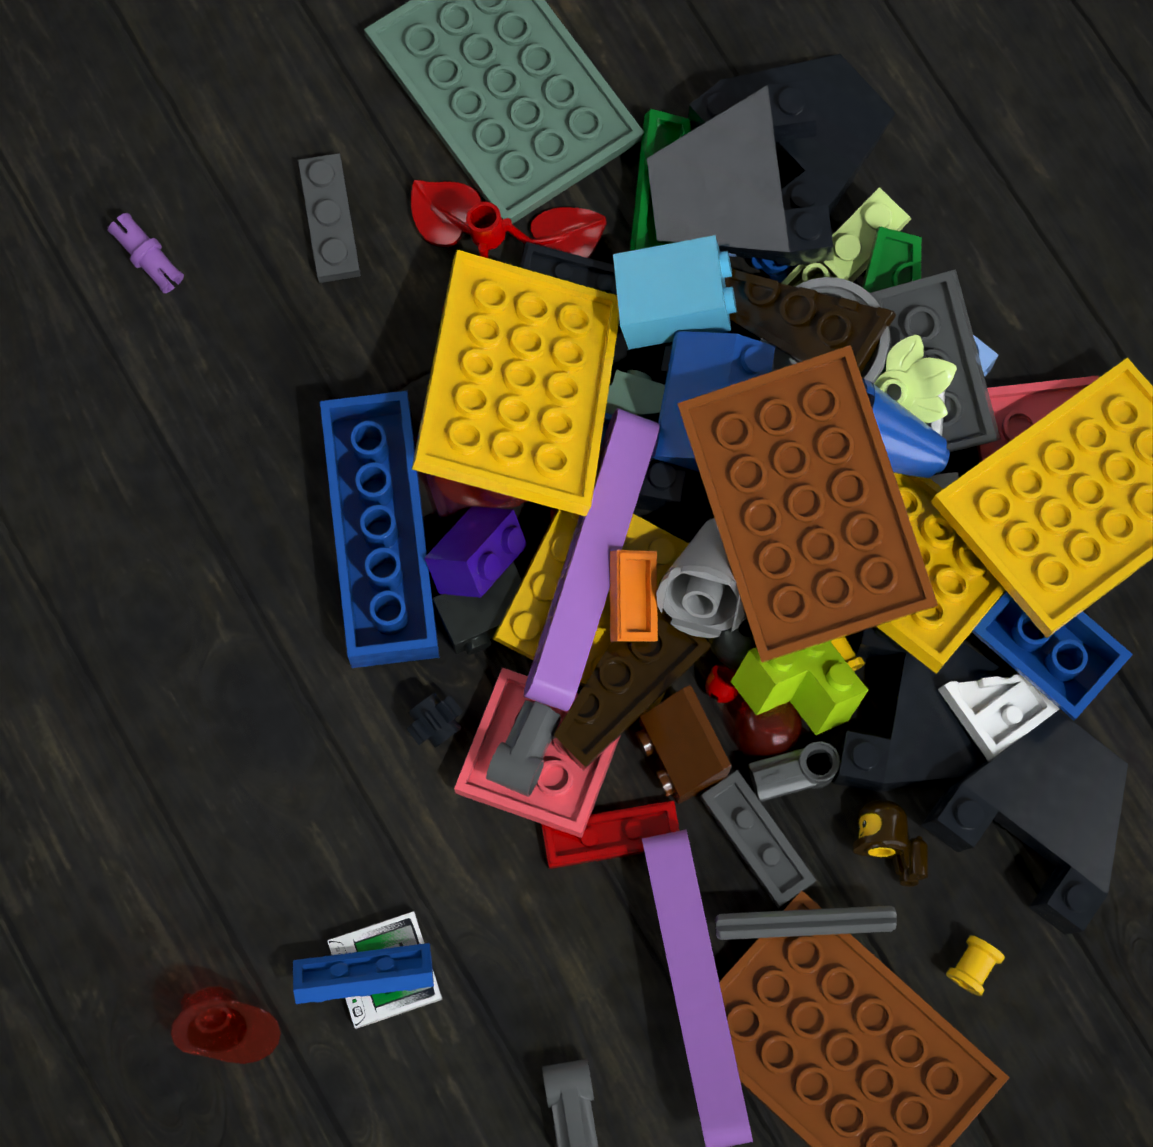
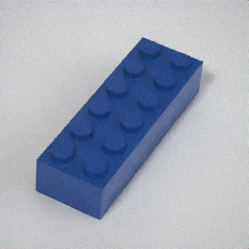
M401 391L320 401L347 655L352 668L440 658L430 571L424 559L427 555L419 477L418 471L412 470L415 443L408 392Z

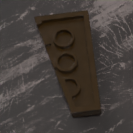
M733 269L732 277L725 278L726 287H733L737 313L729 314L730 322L776 346V348L800 362L851 345L861 374L879 345L880 337L886 327H889L896 317V313L893 310L881 307L875 308L860 304L858 301L820 294L815 290L781 284L776 280Z
M657 607L658 641L611 642L552 738L583 771L711 647V644L704 637H695L676 629L670 624L672 617L667 614L664 608L661 613Z

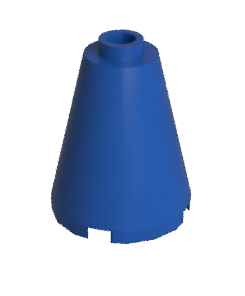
M862 378L893 472L927 479L931 478L935 473H941L946 467L950 456L946 439L874 383Z

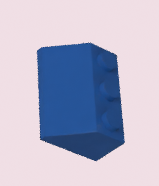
M676 332L674 334L658 423L660 427L652 458L699 472L677 403L771 372L776 346L733 333Z
M1007 591L972 631L974 635L1072 720H1075L1133 655L1084 612H1081L1046 638Z

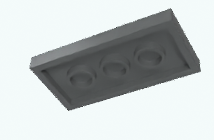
M956 269L870 293L881 308L893 310L896 313V317L889 326V351L901 340L909 336L919 335L923 342L924 358L943 359L955 364L957 367L955 376L944 393L948 414L943 417L942 436L947 441L949 452L1001 439Z

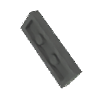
M340 153L298 160L319 283L360 277Z
M738 770L700 796L704 805L778 909L796 897L801 890H806L817 881Z

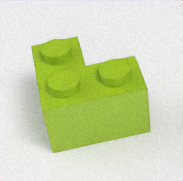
M830 641L765 663L761 662L757 647L752 648L748 651L731 680V683L756 715L790 701L815 735L849 721L868 692L867 687Z

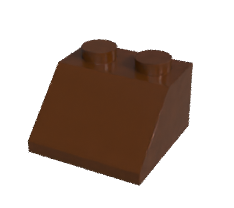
M691 685L682 688L640 716L639 727L641 730L635 732V735L646 757L654 755L661 769L655 772V775L666 797L673 794L679 804L711 789L728 777L731 764Z

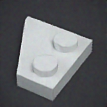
M1015 674L1006 678L999 676L988 677L978 681L961 683L951 681L938 689L987 760L996 757L1059 710L1051 700L1021 674Z

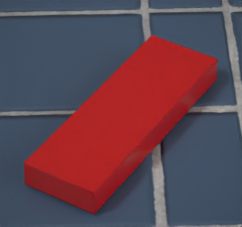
M674 801L591 814L582 838L541 824L549 869L645 853L642 838L680 831Z

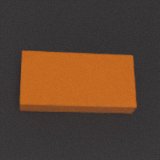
M610 551V642L658 641L656 597L657 551Z

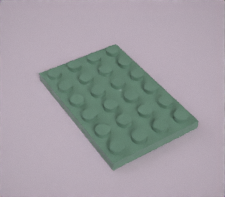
M410 0L364 29L365 37L485 201L493 203L498 207L502 220L510 218L512 224L642 141V136L645 132L545 0Z

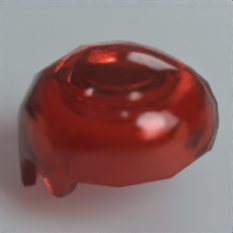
M743 701L738 709L733 734L735 743L745 757L756 762L793 752L801 735V715L790 701L759 715H756L747 702Z

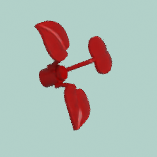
M414 180L412 186L411 209L413 219L420 235L427 242L435 246L450 247L455 245L465 232L466 234H471L474 244L478 246L480 256L488 258L489 250L497 248L503 242L507 231L524 244L529 242L590 258L598 245L607 223L604 215L588 209L572 207L553 208L542 212L533 219L531 223V233L535 239L533 240L512 225L510 218L502 220L498 207L490 202H481L478 193L468 185L458 182Z

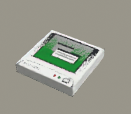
M414 911L327 940L332 955L425 944ZM434 971V987L345 998L354 1028L357 1029L443 1000Z

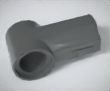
M525 700L506 743L501 742L492 757L486 779L529 797L541 775L544 766L543 757L561 721V715L542 703Z
M821 741L813 742L800 750L750 763L747 767L754 794L760 802L809 788H823L837 774L840 766V756L832 745ZM814 755L823 757L829 764V772L825 775L813 774L807 767L806 759Z
M581 1059L542 1066L548 1108L552 1107L557 1147H598L591 1105L594 1096L588 1060Z

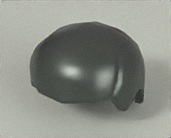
M746 613L739 627L734 631L730 628L721 631L720 637L708 638L712 652L717 659L726 667L735 671L740 667L748 651L755 648V645H753L754 637L742 634L749 625Z

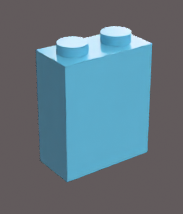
M716 235L613 254L620 327L629 350L673 342L674 334L678 331L710 333L731 331L729 314L737 313L733 287H726L725 278L732 277L729 253L728 251L720 252Z

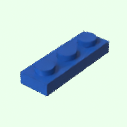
M430 943L293 960V992L296 1004L434 987Z

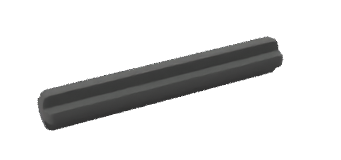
M893 906L719 914L715 919V932L720 940L891 932L897 927V914Z

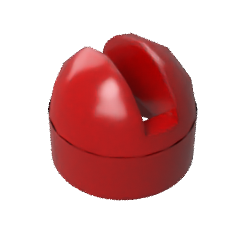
M723 664L715 665L706 680L705 689L709 697L712 695L718 697L717 703L733 701L739 694L731 683L737 671L729 669Z

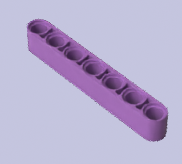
M619 408L612 415L599 452L591 508L587 516L579 515L524 688V697L566 712L570 709L575 699L610 589V551L622 550L658 436L660 425L657 422Z
M687 830L642 838L705 1146L730 1147L753 1142Z

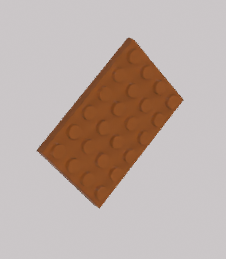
M851 345L677 403L762 663L938 606Z
M801 890L783 911L822 908ZM851 934L758 938L719 982L741 1084L809 1147H951L1010 1078Z

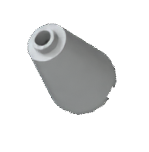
M715 518L708 520L663 576L656 592L657 607L661 613L664 608L667 614L672 617L670 624L676 629L695 637L715 638L720 637L721 631L730 628L734 631L739 627L745 615L736 585L737 582L734 579Z

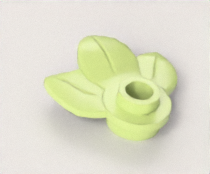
M919 335L909 336L898 342L889 351L886 359V372L881 374L874 384L885 393H887L889 385L897 384L901 388L902 394L896 401L924 423H931L948 414L944 402L938 395L944 392L951 384L957 367L955 364L943 359L924 358V347L921 337Z

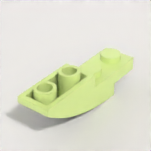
M879 187L832 235L834 260L798 265L781 284L795 287L808 280L824 277L840 278L853 282L867 269L877 228L881 226L900 231L911 220L910 216Z

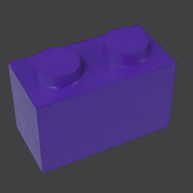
M472 506L424 559L439 594L481 598L526 548L527 542L514 509Z

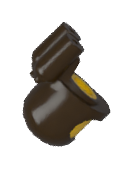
M876 800L863 806L857 817L859 838L853 843V853L861 856L892 859L896 874L900 876V885L916 886L919 884V880L926 879L928 877V845L921 836L908 840V821L904 810L897 803L888 800Z

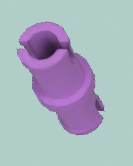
M123 213L117 217L118 221L127 229V233L114 221L109 225L108 232L131 255L130 261L136 268L142 267L163 293H168L175 288L164 276L165 273L178 285L181 283L184 274L161 251L162 246L156 238L150 239L129 213Z

